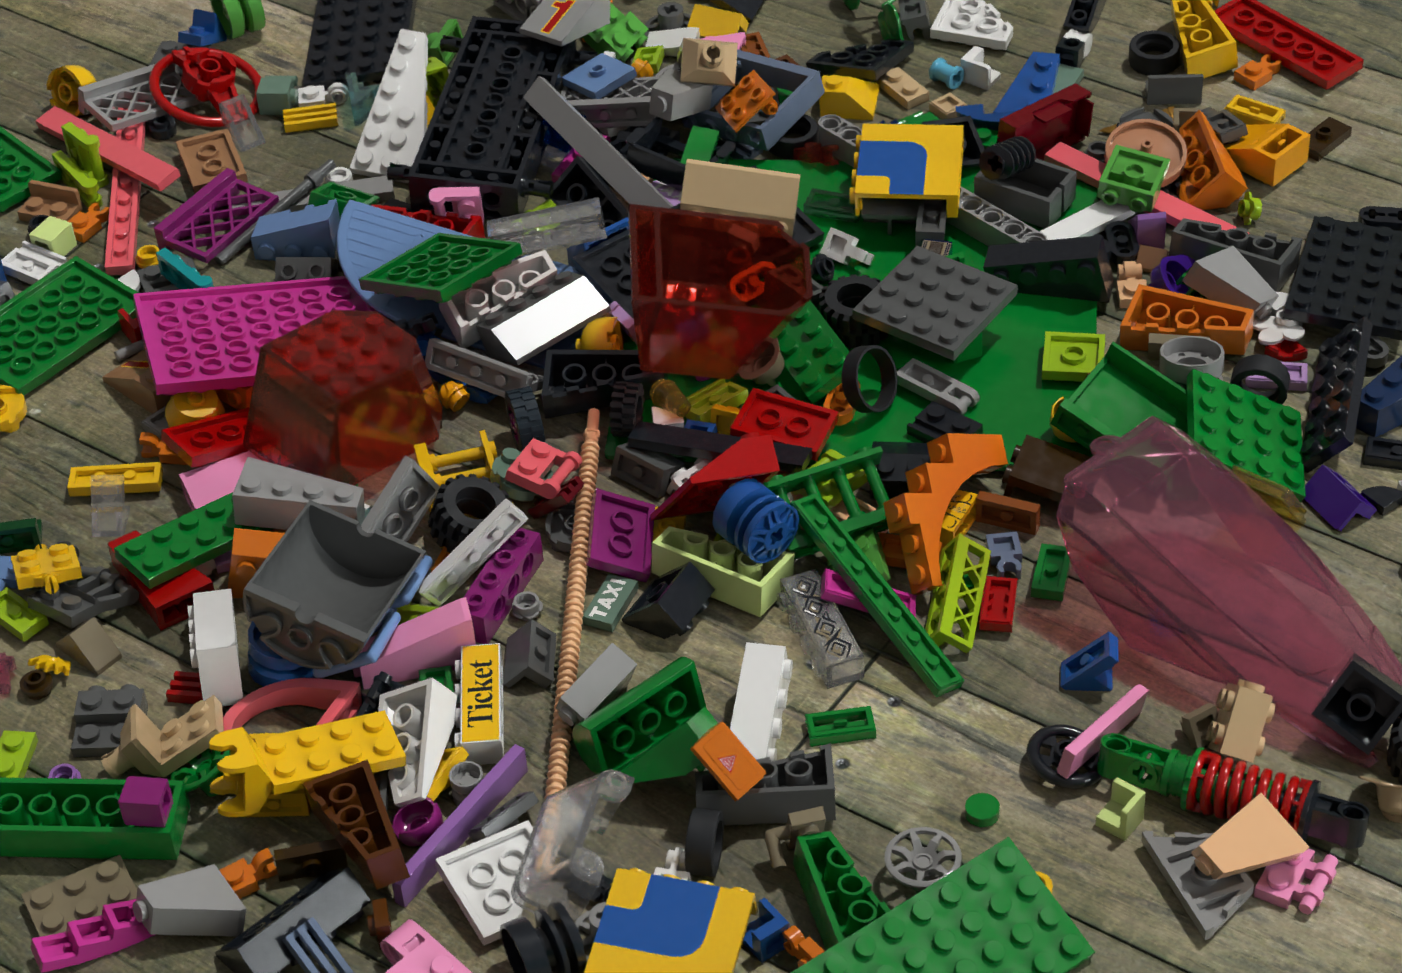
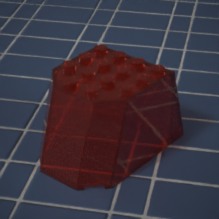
M629 204L631 304L641 370L731 379L755 361L811 300L813 291L809 247L803 242L798 244L784 232L785 226L779 221Z
M332 310L261 346L243 446L262 461L346 484L356 485L402 460L405 456L415 453L414 445L426 443L427 446L439 439L442 406L416 338L377 311Z

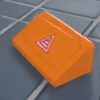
M719 722L710 728L690 748L735 802L766 775L765 769L724 722Z

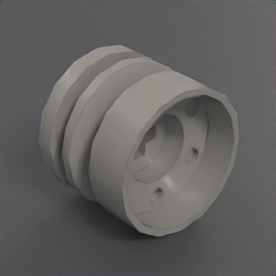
M1182 336L1170 339L1160 348V372L1185 390H1187V375L1192 369L1211 374L1223 381L1221 375L1224 371L1225 352L1223 346L1214 340L1198 336Z

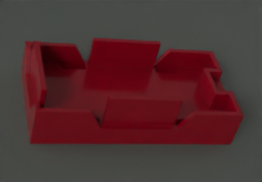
M1075 83L999 120L997 143L1014 136H1022L1034 145L1036 158L1044 161V154L1059 142L1071 147L1085 140V136L1089 137L1094 103L1087 100V98L1091 97L1092 92Z

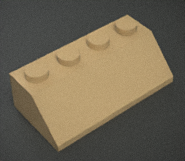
M687 159L680 202L679 223L728 230L730 224L734 221L757 231L761 235L792 239L801 175Z

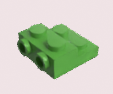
M610 2V23L581 38L595 51H598V54H604L605 51L615 52V59L621 60L624 63L634 53L631 48L633 46L639 48L648 39L645 33L649 29L631 11L624 16Z
M1116 145L1099 180L1097 198H1101L1108 205L1119 203L1129 206L1136 213L1143 211L1152 212L1160 194L1161 184L1169 169L1170 159Z

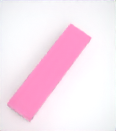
M1141 684L1136 685L1065 747L1057 773L1066 779L1070 777L1099 751L1101 738L1104 735L1118 734L1141 713L1149 690Z

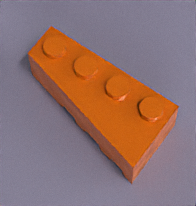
M1139 284L1120 325V346L1126 350L1148 351L1149 333L1210 337L1211 340L1223 346L1224 354L1244 355L1253 335L1254 310Z

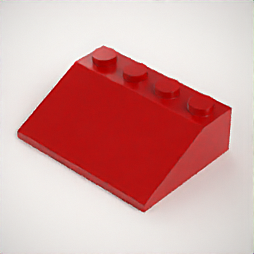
M752 432L742 435L738 442L731 445L721 455L691 476L650 514L651 521L713 512L725 491L736 482L746 478L756 479L762 484L768 482L780 471L771 434L759 436L758 432Z

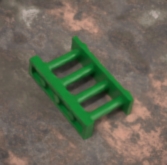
M881 446L872 449L871 447H863L855 451L853 455L784 477L783 475H775L768 482L763 483L775 495H778L790 504L787 493L802 488L805 489L807 496L817 493L822 499L817 484L834 478L849 514L847 520L840 521V523L852 539L872 528L877 533L889 530L883 502L888 501L889 498L875 467L881 461L883 454ZM863 469L878 504V508L875 511L865 513L860 510L846 474ZM798 525L793 541L785 550L786 552L795 553L794 560L821 552L806 531L801 529L800 525Z

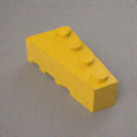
M1170 0L1172 20L1177 39L1180 43L1185 73L1203 74L1204 79L1237 68V42L1206 0Z

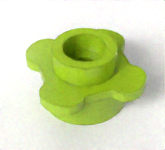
M1249 191L1244 194V199H1241L1238 204V215L1243 217L1244 225H1250L1252 220H1258L1262 212L1261 200L1252 197V193Z

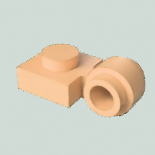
M1123 261V264L1117 265L1118 281L1116 291L1119 309L1129 307L1139 284L1147 286L1146 279H1142L1141 263L1136 264V261Z

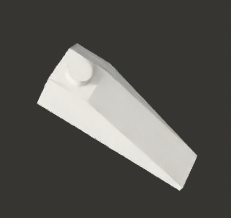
M433 677L380 694L378 712L385 710L406 755V766L393 768L388 772L394 805L397 807L426 799L455 723L457 695Z

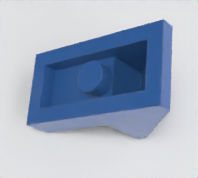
M194 9L193 23L192 26H189V30L180 31L178 34V42L199 47L227 41V34L217 14L199 9Z
M1108 631L1062 661L1061 687L1064 690L1111 691L1113 689L1112 667L1119 662L1118 637Z

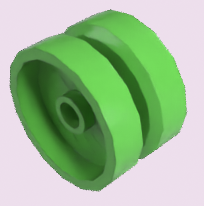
M210 0L212 10L217 14L227 34V39L233 40L243 36L245 29L251 33L264 29L266 19L261 0Z

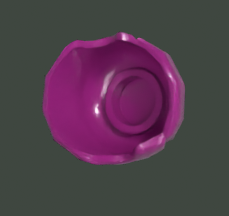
M426 797L423 801L402 806L394 816L392 827L400 842L410 847H421L443 823V815L438 804L434 803L429 797Z

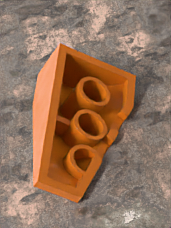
M1198 110L1179 128V134L1184 139L1187 147L1185 168L1181 174L1182 184H1180L1179 197L1180 200L1201 210L1226 208L1239 199L1248 188L1240 170L1204 113Z

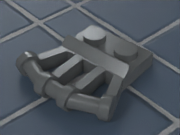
M80 563L82 579L84 580L78 582L80 579L59 583V590L54 593L53 589H51L52 594L47 593L44 586L39 591L27 596L28 608L73 628L102 612L136 603L139 599V592L134 586L126 583V578L118 573L111 574L109 569L102 566L92 568L83 566Z

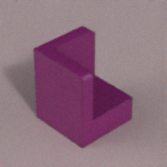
M128 776L118 804L124 824L165 828L174 801L167 778Z

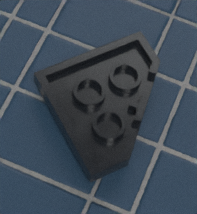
M887 39L881 40V44L872 45L868 48L866 44L845 47V51L836 52L832 55L830 51L819 52L806 62V68L819 71L822 77L823 75H839L874 82L914 52V41Z

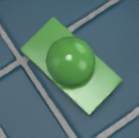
M448 19L439 33L432 32L427 35L428 55L436 57L446 66H448L456 53L441 52L440 41L443 39L442 35L464 38L457 19Z

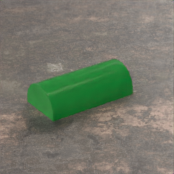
M679 657L574 726L572 733L577 751L586 766L605 783L611 780L634 759L703 707H706L695 662L687 657Z

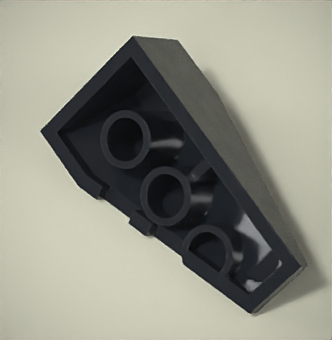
M576 156L553 184L551 200L558 207L557 214L584 229H589V231L592 229L602 230L626 217L631 219V228L639 224L623 197L580 156Z

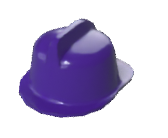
M1187 255L1166 256L1162 258L1160 264L1151 271V283L1148 286L1185 294L1189 290L1188 287L1184 284L1177 285L1175 282L1195 263L1194 259ZM1196 292L1193 296L1199 297L1201 295Z

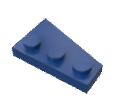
M1033 52L993 113L1018 111L1037 102L1038 99L1052 95L1060 64V54Z

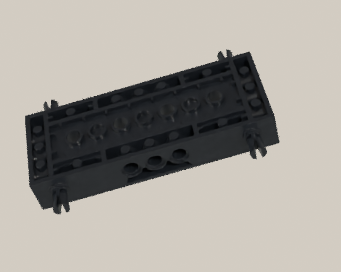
M473 16L464 38L442 35L440 51L458 52L413 165L407 166L390 162V167L387 169V179L390 181H409L411 211L431 210V213L435 214L434 207L431 205L428 196L433 188L480 187L485 220L506 223L516 222L522 217L529 195L551 199V194H553V181L535 180L553 127L523 97L538 76L545 78L561 94L564 87L562 77L573 71L575 65L581 66L596 57L598 51H577L576 40L564 46H559L521 34L520 27L525 21ZM445 201V211L453 212L452 201Z

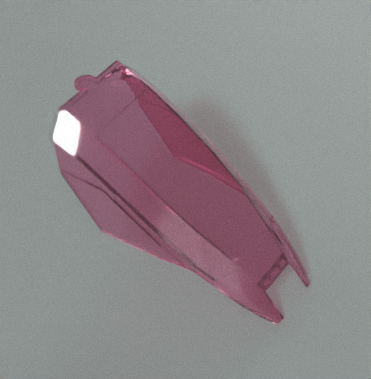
M1151 416L1122 437L1106 435L1093 440L1090 444V450L1094 456L1065 475L1063 481L1065 488L1056 517L1072 568L1128 647L1201 677L1226 685L1227 682L1237 685L1238 680L1243 679L1265 686L1264 693L1273 696L1271 703L1275 704L1274 713L1309 738L1366 769L1378 762L1379 759L1373 751L1367 755L1311 714L1335 677L1354 653L1402 686V665L1376 625L1372 623L1360 605L1323 561L1256 492L1216 456L1181 429Z

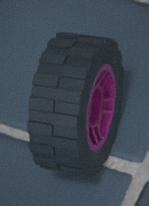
M530 386L505 391L508 421L517 450L522 452L533 438L545 442L541 415Z

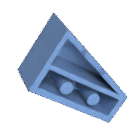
M337 199L329 200L328 204L321 206L307 205L304 210L295 212L286 210L260 216L251 236L255 259L275 260V257H332L338 260L336 241L340 216Z

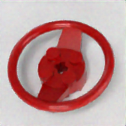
M185 46L178 51L176 49L171 50L170 54L155 64L149 76V89L155 102L172 117L195 126L220 128L242 123L259 111L256 92L261 76L247 61L229 52L213 48H190ZM172 64L183 69L181 81L184 87L194 94L197 100L201 102L210 100L220 117L195 115L169 102L163 95L159 85L160 77L164 70ZM236 67L250 78L255 89L253 101L244 110L234 85Z

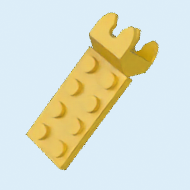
M385 710L260 737L254 740L243 727L220 732L209 741V749L221 752L229 750L230 754L217 763V769L223 772V776L216 778L210 784V793L236 795L235 798L225 800L218 806V813L225 817H243L259 813L271 791L273 795L304 789L302 783L367 759L372 773L406 766V755Z

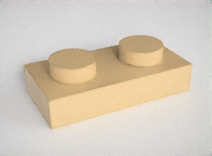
M899 67L890 69L876 81V84H880L882 90L907 110L929 101V91Z

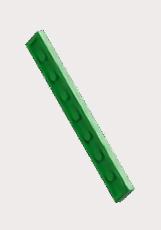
M814 493L792 501L790 505L798 512L799 524L933 695L939 697L961 688L965 681L818 494Z

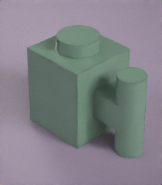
M265 75V78H261L256 92L260 115H283L284 109H292L294 105L298 104V89H294V86L298 84L297 76Z

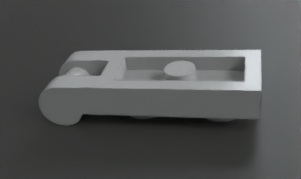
M914 358L897 371L898 385L962 415L967 412L968 407H973L980 401L978 392L972 387Z

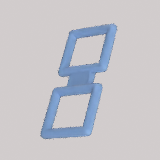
M424 556L404 589L375 630L378 634L368 651L360 653L347 665L342 663L333 665L331 669H313L314 677H327L372 664L378 660L401 620V616L396 612V608L408 605L412 601L433 564L430 556Z

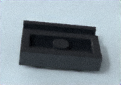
M934 401L915 417L913 423L907 425V434L924 443H928L946 433L983 434V424Z

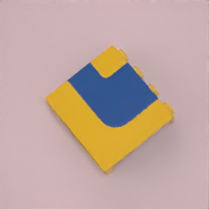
M863 124L862 134L856 135V151L858 152H854V169H852V186L855 187H850V204H855V216H860V209L863 207L862 198L946 200L947 218H958L964 149V125Z
M617 868L584 973H734L750 914L757 915L758 912L755 893L748 892V890L741 887L730 889L715 886L708 881L692 882L682 880L671 874L663 876L649 874L638 868H630L629 870Z

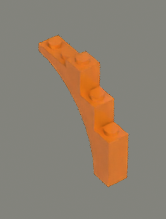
M946 433L928 442L927 447L931 463H924L905 472L909 493L900 494L883 502L889 533H899L909 584L913 595H922L942 586L939 543L944 515L951 498L967 479L973 475L988 474L1008 465L1002 435Z

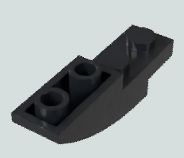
M1072 0L1063 30L1073 29L1083 33L1092 32L1101 16L1106 0Z

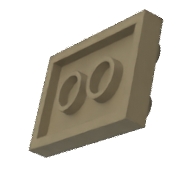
M117 855L23 893L21 896L36 932L41 937L66 932L67 922L101 916L103 905L134 900L137 897V889L121 855Z

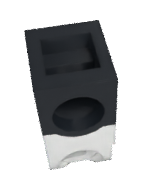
M1070 29L1056 45L1055 54H1060V64L1080 68V63L1090 53L1093 35L1091 33H1079L1076 30Z

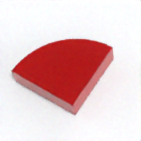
M1285 339L1278 344L1265 346V354L1280 361H1300L1306 359L1308 355V350L1297 341L1293 342Z

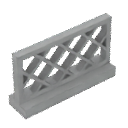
M155 64L79 87V111L84 115L91 113L112 132L166 115L167 113L156 104L149 89V76ZM175 64L170 65L164 70L160 77L159 85L162 93L173 94V96L164 95L169 102L180 109L203 103L197 100L195 95L184 87L181 81L182 77L175 72ZM179 95H184V96H190V97L185 98V97H178V96H179ZM138 100H145V101H151V102H150V103H145V102H137V101H138ZM115 107L127 108V111L115 109ZM133 110H142L144 112H134ZM110 117H116V118H122V119L113 121Z
M661 76L633 78L601 99L588 97L583 100L582 98L586 97L579 92L572 93L571 91L575 90L566 86L563 87L561 95L594 128L646 126L656 117L649 114L651 89L649 88ZM640 92L643 93V94H640V95L634 97V95H636V94H638V93H640Z
M437 338L429 339L424 368L504 398L505 391L526 386H530L533 392L542 389L543 368L526 363L515 365L488 357L486 351L469 346L464 349L460 347L458 342L448 343Z

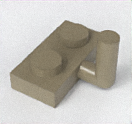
M823 806L789 813L785 826L768 829L765 832L764 838L773 871H781L787 867L780 841L785 840L787 849L791 850L795 849L797 836L824 832L826 817Z

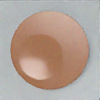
M1136 119L1125 122L1115 128L1106 141L1104 155L1106 165L1116 145L1170 159L1169 169L1161 187L1174 182L1185 168L1187 147L1184 139L1173 127L1161 121Z

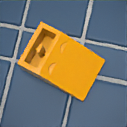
M1288 123L1246 125L1248 134L1240 137L1237 142L1223 144L1239 170L1274 187L1308 161L1310 134Z

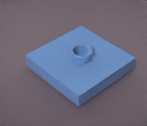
M601 53L563 76L562 81L564 86L589 98L601 99L635 78L637 73L634 67Z

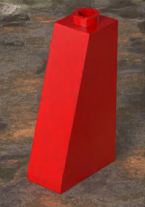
M134 530L107 543L111 560L118 573L126 578V583L138 590L139 602L158 628L163 630L189 618L187 606L193 605V593L215 591L214 585L209 577L193 568L149 589L115 558V547L142 535Z

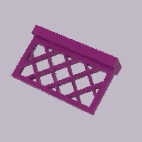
M226 168L154 227L159 250L167 248L169 251L175 249L207 264L253 225L260 216H263L279 202V197L237 179L236 172ZM240 190L247 193L244 195H238L240 193ZM254 201H265L263 204L252 205ZM248 202V206L232 208V205ZM223 206H229V209L218 211ZM249 214L245 219L234 220L236 216ZM230 218L228 222L214 224V220ZM205 221H210L211 223L209 225L200 226ZM231 230L224 235H215V232ZM206 233L212 234L211 237L196 239V235ZM192 236V240L182 241L184 238ZM213 245L206 252L197 249V247Z

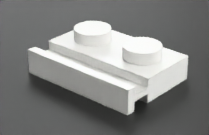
M23 241V246L20 249L15 248L1 260L5 274L31 285L67 262L66 257L27 241Z

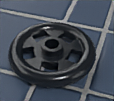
M1059 724L1041 728L1031 736L1027 744V759L1036 774L1048 783L1066 789H1081L1097 783L1102 778L1097 772L1099 751L1082 765L1088 772L1080 775L1075 771L1067 779L1058 774L1057 771L1050 767L1054 765L1058 768L1064 748L1084 732V730L1074 726ZM1056 738H1065L1066 740H1061L1057 743ZM1040 748L1051 749L1049 756L1040 754Z

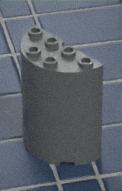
M309 500L243 590V606L249 622L253 621L262 633L259 638L271 650L292 663L322 670L331 669L333 665L342 663L347 665L360 654L423 560L426 550L378 529L374 533H367L362 530L359 521Z

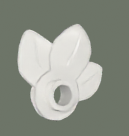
M1284 309L1276 312L1275 317L1266 316L1261 320L1258 317L1253 319V329L1260 331L1258 341L1261 344L1275 345L1285 339L1293 342L1301 339L1305 332L1302 328V322L1283 319Z

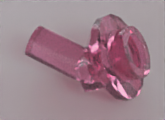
M0 653V694L4 695L11 691L10 672L17 669L14 656H7L6 653Z

